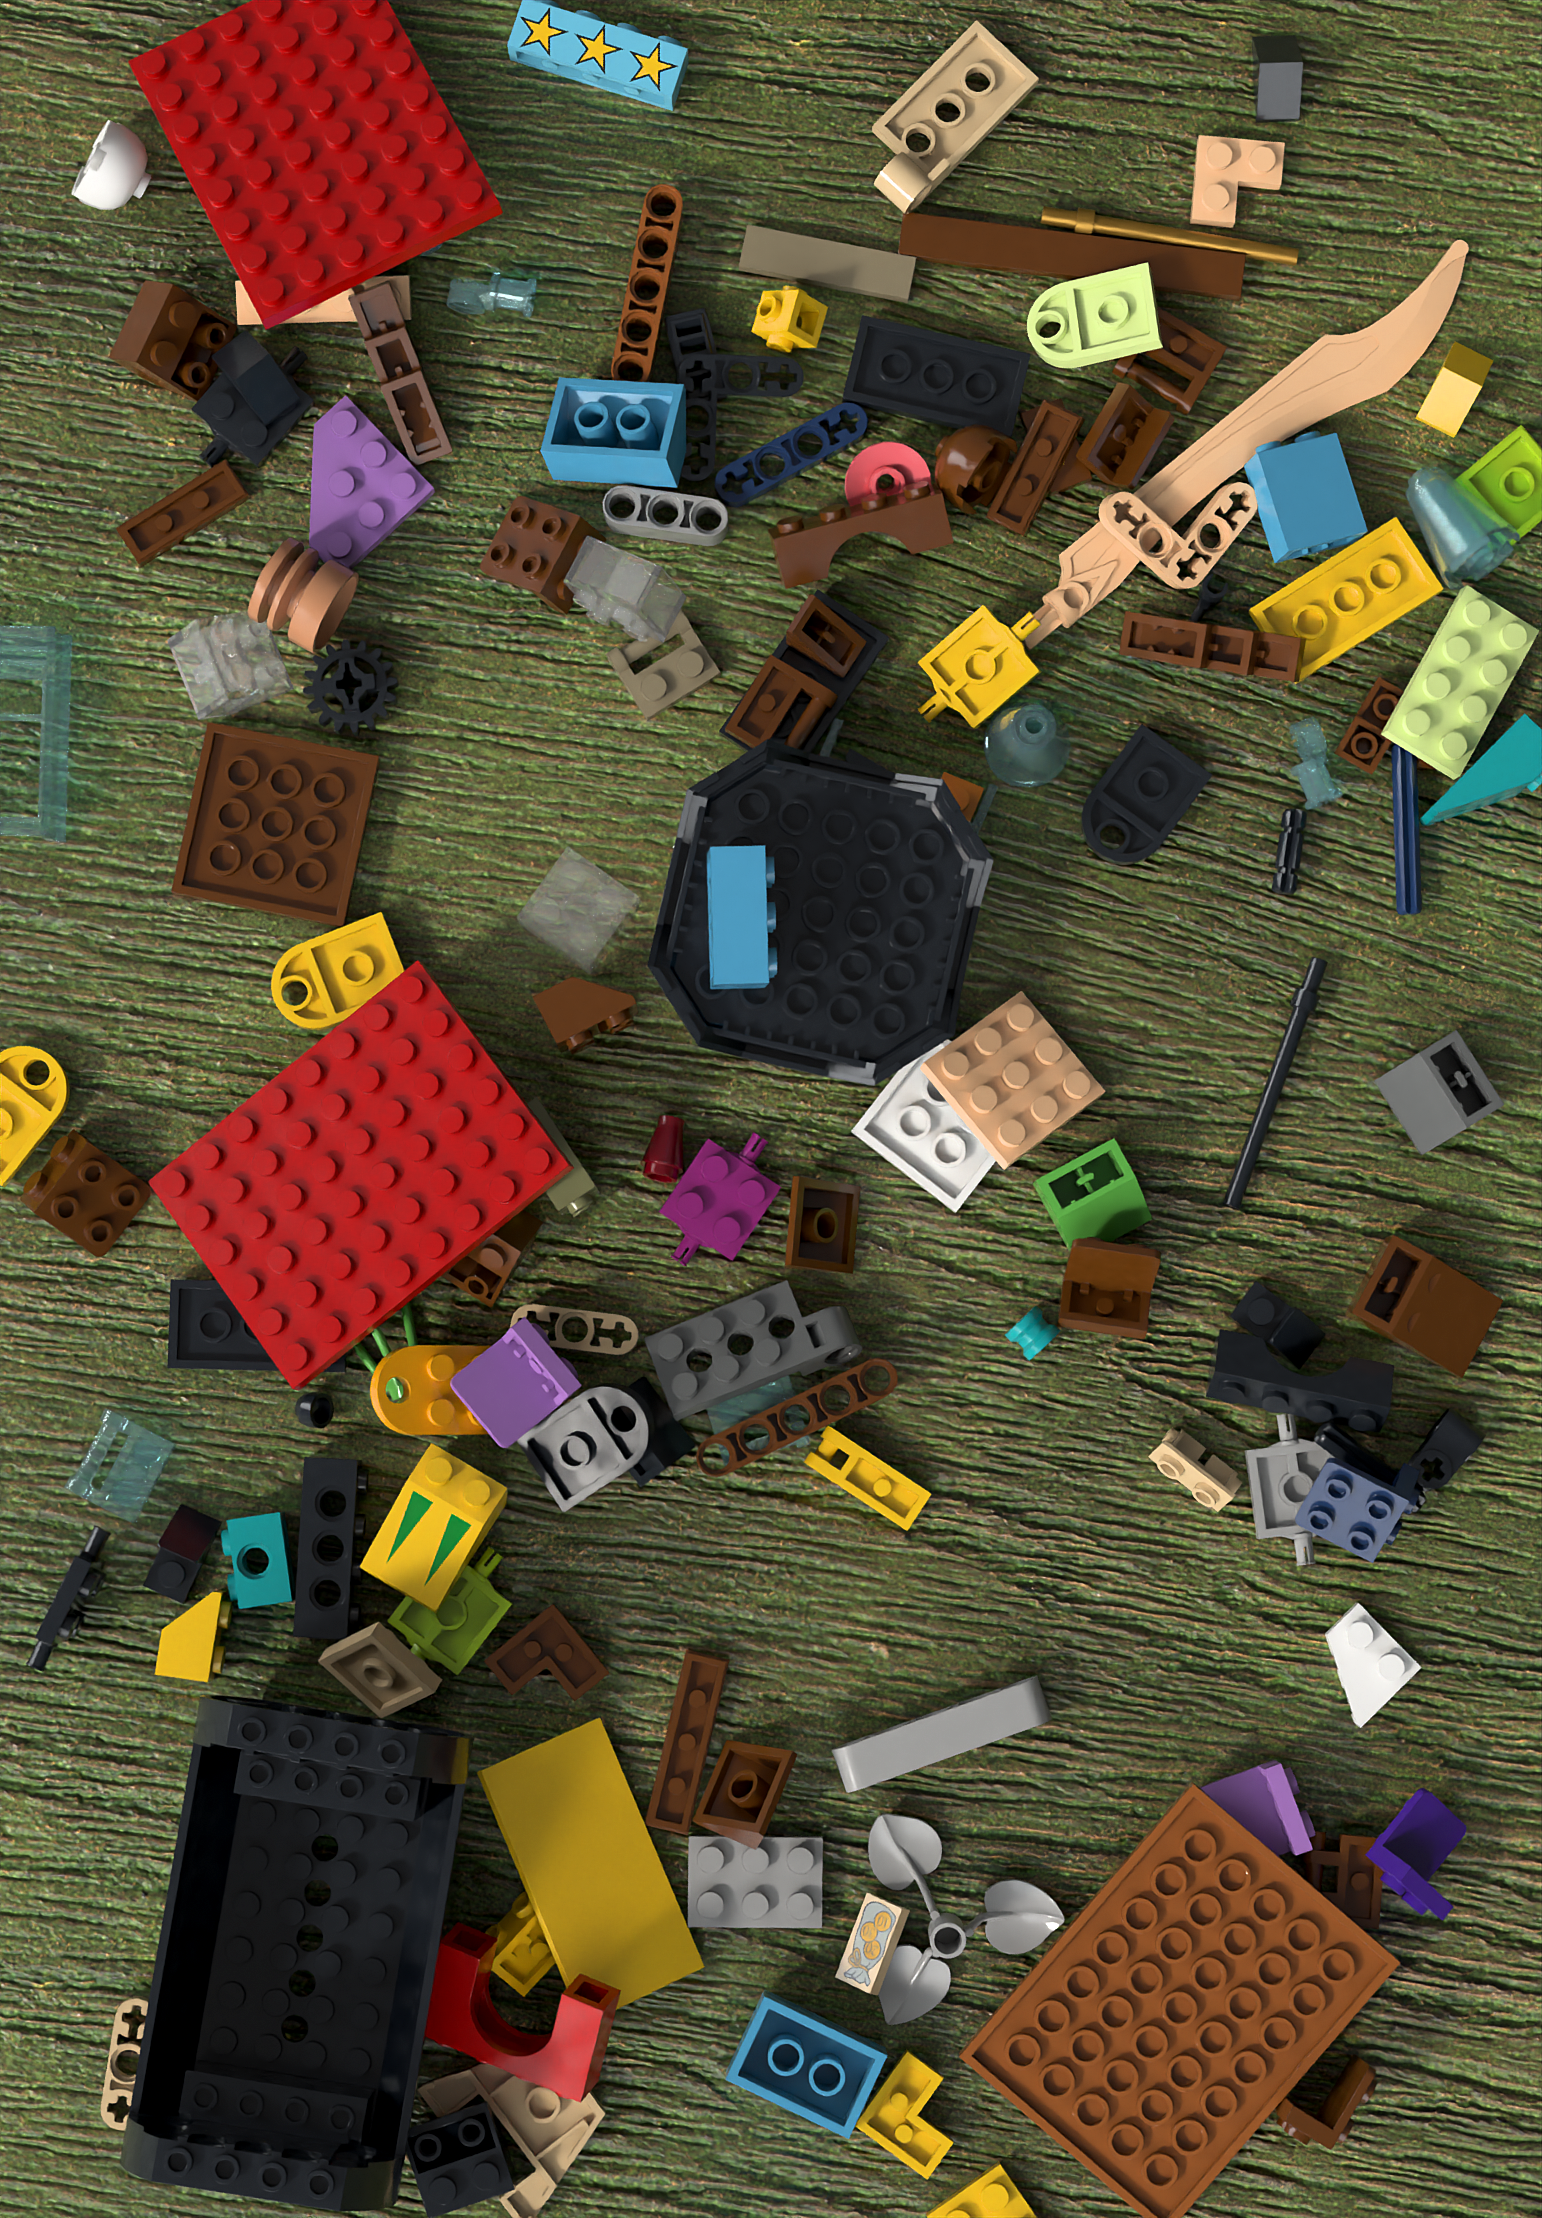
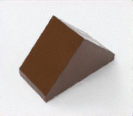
M811 594L786 631L787 645L842 678L845 677L867 642L821 600Z

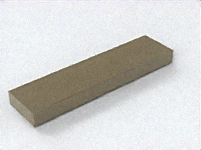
M747 225L739 270L908 303L917 257Z

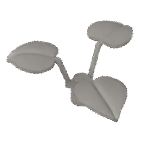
M883 1813L876 1818L868 1841L869 1860L874 1874L882 1884L892 1890H903L915 1879L932 1918L928 1927L931 1947L926 1948L924 1953L911 1944L896 1946L878 1994L885 2021L888 2025H896L914 2020L941 2002L949 1990L951 1973L949 1966L937 1957L954 1958L961 1954L966 1945V1937L972 1936L974 1930L982 1922L987 1921L985 1933L991 1945L1007 1954H1021L1034 1949L1052 1931L1064 1923V1915L1050 1895L1036 1885L1019 1879L1002 1880L990 1886L984 1895L987 1912L978 1914L968 1925H963L960 1918L952 1913L940 1914L927 1883L922 1876L934 1871L940 1863L942 1845L937 1832L927 1822L915 1817Z

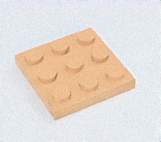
M1022 991L938 1051L920 1067L922 1072L1004 1170L1101 1098L1105 1093L1101 1085Z

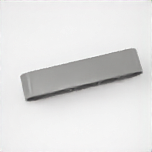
M1035 1676L845 1743L832 1749V1753L846 1793L1036 1727L1052 1720V1716L1038 1677Z

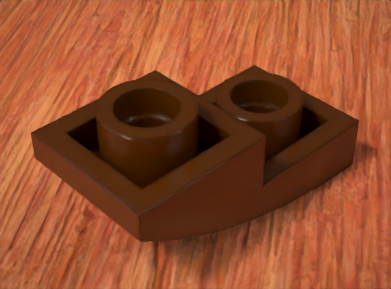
M1378 676L1334 753L1372 775L1392 742L1381 735L1404 691Z

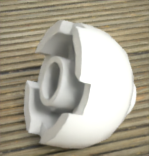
M108 120L92 146L94 149L85 167L82 166L71 192L72 195L79 198V201L100 210H113L122 207L132 195L140 199L151 179V175L145 172L148 157L145 145L140 138L126 126Z

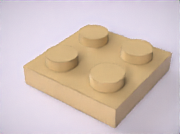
M380 1622L325 1648L318 1661L380 1718L434 1694L442 1681L422 1659L414 1655L396 1638L392 1631L385 1628Z

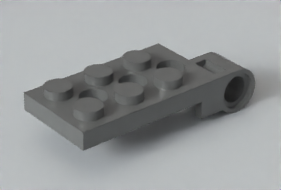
M788 1280L644 1338L672 1415L676 1421L800 1371L802 1376H805L827 1366L841 1365L854 1359L862 1351V1345L846 1307L833 1306L802 1317ZM782 1320L792 1321L795 1324V1328L790 1336L784 1339L772 1336V1329L776 1323ZM750 1337L754 1341L750 1352L741 1356L731 1353V1345L737 1338ZM706 1353L712 1356V1364L707 1370L703 1372L690 1370V1362L696 1355Z

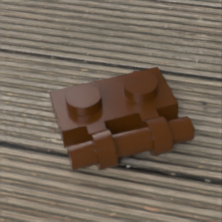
M1315 1830L1316 1835L1309 1838L1313 1850L1302 1853L1301 1861L1306 1862L1305 1879L1362 1928L1379 1929L1383 1884L1380 1877L1383 1875V1871L1366 1856V1853L1374 1845L1378 1836L1339 1833L1338 1850L1334 1851L1325 1849L1326 1832ZM1324 1865L1336 1866L1334 1891L1322 1890Z

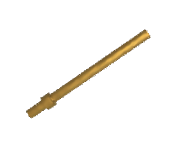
M1043 206L1041 216L1042 224L1072 228L1074 233L1091 235L1092 232L1173 246L1244 254L1246 258L1296 266L1299 253L1298 248L1095 215V210L1078 207L1077 211Z

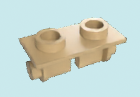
M1172 1427L1163 1437L1162 1443L1148 1457L1157 1464L1158 1469L1165 1476L1177 1479L1191 1490L1198 1502L1207 1507H1212L1218 1512L1235 1497L1234 1493L1241 1486L1242 1481L1237 1478L1238 1473L1214 1454L1205 1465L1201 1464L1198 1459L1206 1448L1183 1429L1178 1432Z

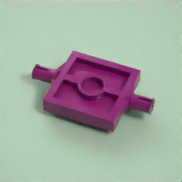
M752 1133L740 1154L726 1151L710 1139H706L658 1211L676 1223L685 1235L673 1255L670 1256L675 1261H678L685 1249L688 1248L679 1262L681 1265L687 1267L688 1262L700 1245L713 1248L733 1261L781 1189L779 1185L762 1175L754 1164L765 1146L769 1143L764 1138H761L752 1152V1148L760 1138L756 1133Z

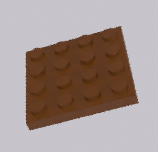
M208 722L171 892L175 895L340 928L345 926L380 765V757Z

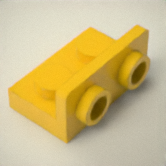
M525 1891L516 1898L512 1909L504 1918L485 1932V1934L498 1939L491 1970L523 1997L556 1963Z

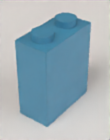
M1314 431L1297 437L1293 444L1281 446L1280 441L1263 444L1255 449L1256 454L1244 465L1249 484L1255 490L1258 513L1274 563L1350 545L1368 532L1337 433L1321 436L1319 431Z

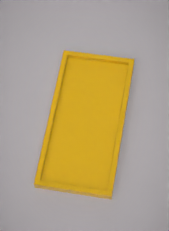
M600 1718L593 1719L477 1772L566 1988L580 1973L621 1990L617 2010L705 1967Z

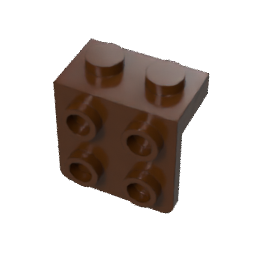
M518 496L509 508L481 561L480 569L487 576L531 591L553 610L567 615L574 600L578 597L594 562L598 559L606 538L579 515L525 496Z
M72 1129L68 1136L61 1137L55 1143L50 1153L51 1158L43 1169L29 1177L24 1185V1194L20 1197V1200L33 1213L96 1257H102L109 1251L151 1195V1188L136 1175L99 1150L82 1134Z
M1097 1237L1073 1240L1062 1279L1057 1327L1145 1340L1148 1330L1151 1291L1161 1262V1252L1150 1249L1142 1244H1115L1105 1242Z
M1353 2054L1317 2115L1286 2096L1273 2110L1279 2116L1276 2123L1284 2128L1287 2134L1305 2145H1308L1312 2138L1324 2147L1332 2150L1336 2142L1341 2144L1349 2135L1354 2124L1351 2116L1359 2102L1365 2104L1372 2096L1377 2085V2080L1374 2079L1376 2069L1356 2054Z

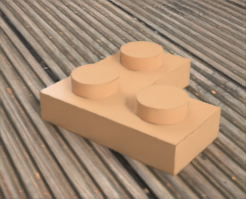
M1199 135L1196 148L1190 224L1233 228L1235 224L1238 186L1279 190L1282 183L1285 143Z

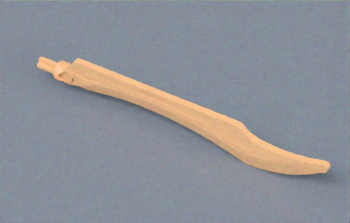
M1457 240L1452 243L1436 267L1418 288L1394 310L1371 326L1356 333L1345 335L1325 334L1134 492L1133 495L1138 497L1169 527H1172L1217 486L1243 468L1256 454L1255 449L1273 441L1282 442L1320 420L1352 405L1387 392L1412 368L1439 331L1452 305L1461 280L1466 254L1469 250L1468 244L1464 240ZM1125 503L1115 508L1117 511L1114 517L1115 521L1125 519L1134 527L1144 522L1143 518L1141 521L1135 522L1128 518L1124 513L1127 508ZM1100 521L1059 555L1061 565L1059 585L1043 596L1044 605L1034 613V619H1038L1042 625L1022 641L1028 651L1033 649L1060 625L1066 628L1073 625L1079 618L1116 589L1139 563L1140 559L1113 536ZM1153 528L1145 531L1142 543L1146 551H1149L1161 539L1160 533Z

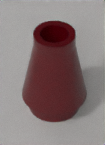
M669 1115L659 1116L656 1129L640 1162L644 1167L642 1175L645 1178L662 1183L677 1182L678 1174L683 1173L684 1120Z

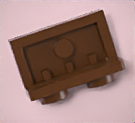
M1118 382L1075 456L1104 483L1133 490L1144 475L1146 468L1164 440L1175 417L1169 411L1153 408L1131 385Z

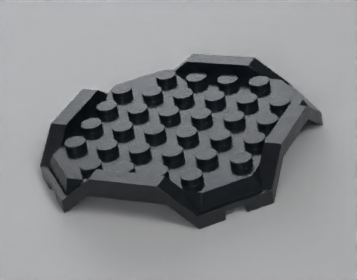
M767 739L741 755L737 760L687 789L647 967L698 1047L822 1077L875 1086L955 1035L967 963L981 902L994 860L978 834L971 828L960 810L961 807L943 779L889 772L811 754ZM765 846L766 857L774 856L775 881L772 884V888L766 889L767 902H775L776 929H773V933H768V948H776L777 975H774V978H769V983L765 988L710 989L707 853L710 847Z

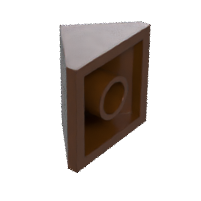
M793 1176L785 1268L853 1274L860 1186Z
M726 1740L693 1821L704 1828L756 1850L766 1833L797 1754L791 1750Z

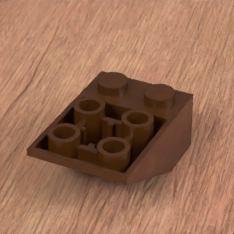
M1395 1235L1385 1237L1344 1315L1450 1373L1463 1378L1503 1300L1431 1254Z

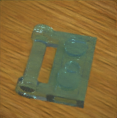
M789 1375L707 1408L714 1435L794 1397L795 1393ZM794 1405L786 1409L784 1416H788L791 1425L790 1429L795 1431L803 1430L805 1424L799 1406ZM769 1435L745 1442V1444L752 1450H762L769 1442ZM807 1435L778 1450L797 1445L798 1449L811 1445L809 1437ZM718 1445L724 1466H726L729 1461L728 1451L725 1447Z
M105 1408L99 1419L103 1423L76 1475H70L64 1488L131 1523H136L177 1444L129 1420L125 1416ZM121 1431L129 1436L102 1488L99 1490L92 1486L91 1482L117 1432Z

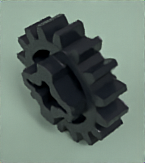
M344 639L342 650L337 652L330 644L326 645L328 657L323 659L314 655L312 659L318 667L317 670H307L304 673L306 679L312 682L313 685L303 688V694L305 697L315 698L307 706L311 714L322 711L318 720L320 725L325 727L333 721L334 731L339 735L342 734L345 726H350L354 736H359L360 725L366 724L373 732L376 730L373 719L379 716L384 720H388L390 716L384 708L385 705H397L398 702L396 696L389 693V690L399 687L397 678L387 677L394 670L391 661L380 664L383 658L382 651L377 648L371 654H368V645L366 641L362 640L357 649H352L348 639ZM357 661L369 665L378 675H373V673L364 674L358 669ZM339 664V669L331 678H325L328 672ZM349 672H351L357 685L360 686L354 690V695L352 696L353 704L344 691V688L348 686V680H350ZM371 697H377L374 704L363 712V707ZM324 700L339 702L344 707L345 715L332 710Z

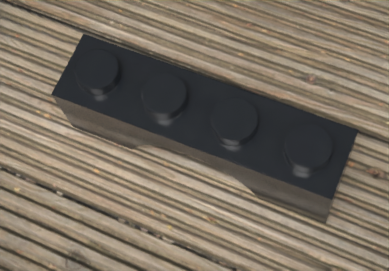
M1220 1329L1211 1352L1206 1397L1220 1399L1229 1404L1239 1403L1263 1408L1272 1413L1282 1412L1306 1417L1315 1422H1331L1349 1426L1358 1431L1380 1433L1391 1407L1394 1365L1350 1356L1345 1365L1332 1374L1319 1377L1304 1376L1294 1373L1279 1364L1270 1354L1264 1338Z

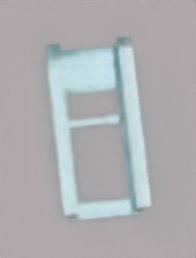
M0 625V679L42 680L41 714H0V721L41 722L38 817H0V835L42 836L47 842L66 843L72 636L61 634L55 626Z

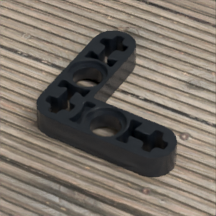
M700 353L683 359L677 369L676 384H684L686 392L693 393L694 381L692 378L686 377L685 372L694 367V362H700L701 369L708 371L709 374L708 378L700 382V394L709 392V401L701 398L686 400V410L690 406L697 405L702 407L707 413L708 420L703 429L694 431L686 426L687 437H708L707 445L704 443L698 444V457L705 458L706 465L698 468L696 475L691 474L689 466L683 465L680 477L690 482L701 481L707 478L714 469L717 395L769 398L792 396L799 391L804 380L803 370L799 363L786 357ZM758 363L766 364L763 373L772 374L779 372L781 365L786 366L787 373L794 374V382L788 383L786 389L781 390L779 382L764 381L765 390H758L761 378ZM734 364H745L751 370L752 380L746 388H736L730 383L728 373ZM692 442L686 444L685 457L691 456Z

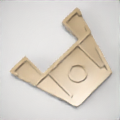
M480 2063L428 2081L418 2088L419 2093L437 2117L458 2111L480 2094L488 2102L497 2118L530 2160L535 2169L517 2183L515 2190L504 2193L499 2197L500 2202L512 2218H535L571 2163L575 2160L606 2114V2110L592 2091L587 2094L581 2103L573 2099H565L552 2090L533 2082L520 2080L514 2074L491 2064Z

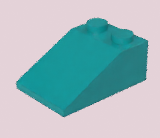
M1524 713L1419 819V822L1425 827L1515 797L1524 788L1533 792L1542 784V729Z

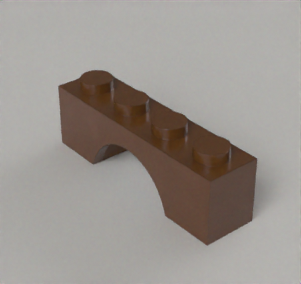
M919 481L903 487L904 492L891 496H887L886 493H875L863 497L861 504L845 508L843 504H835L819 510L818 516L802 519V516H791L779 520L777 527L768 529L779 577L785 589L828 578L830 563L837 549L846 540L860 533L877 531L890 534L900 540L911 554L954 543L942 492L935 483L929 485L927 481Z

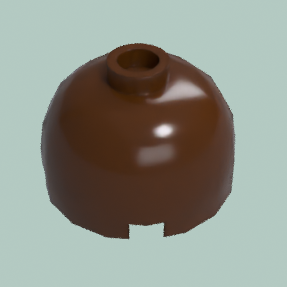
M977 424L959 429L951 436H945L935 451L937 459L934 470L935 481L943 497L953 506L970 515L977 513L973 507L979 503L987 507L995 499L1012 465L1007 462L1010 450L1017 454L1018 447L1015 440L992 427Z

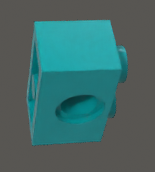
M285 1512L227 1520L228 1529L221 1531L224 1555L232 1556L234 1573L227 1576L231 1601L238 1600L239 1609L294 1601L296 1587ZM254 1548L264 1550L269 1558L268 1567L261 1574L254 1573L247 1565V1556Z

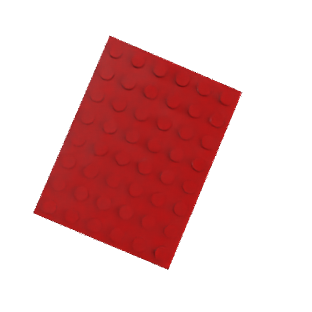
M252 0L128 61L266 330L503 213L498 199L388 0Z
M417 960L151 1178L148 1183L291 1388L299 1391L563 1178L574 1167L425 964Z

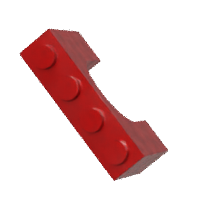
M458 1922L440 1942L425 2037L434 2040L441 2046L451 2047L470 2055L483 2064H491L510 2072L520 2080L533 2082L552 2090L562 2098L573 2099L581 2103L599 2080L621 1990L580 1973L562 1993L553 2033L530 2035L520 2032L501 2018L493 2006L489 1994V1978L498 1939Z

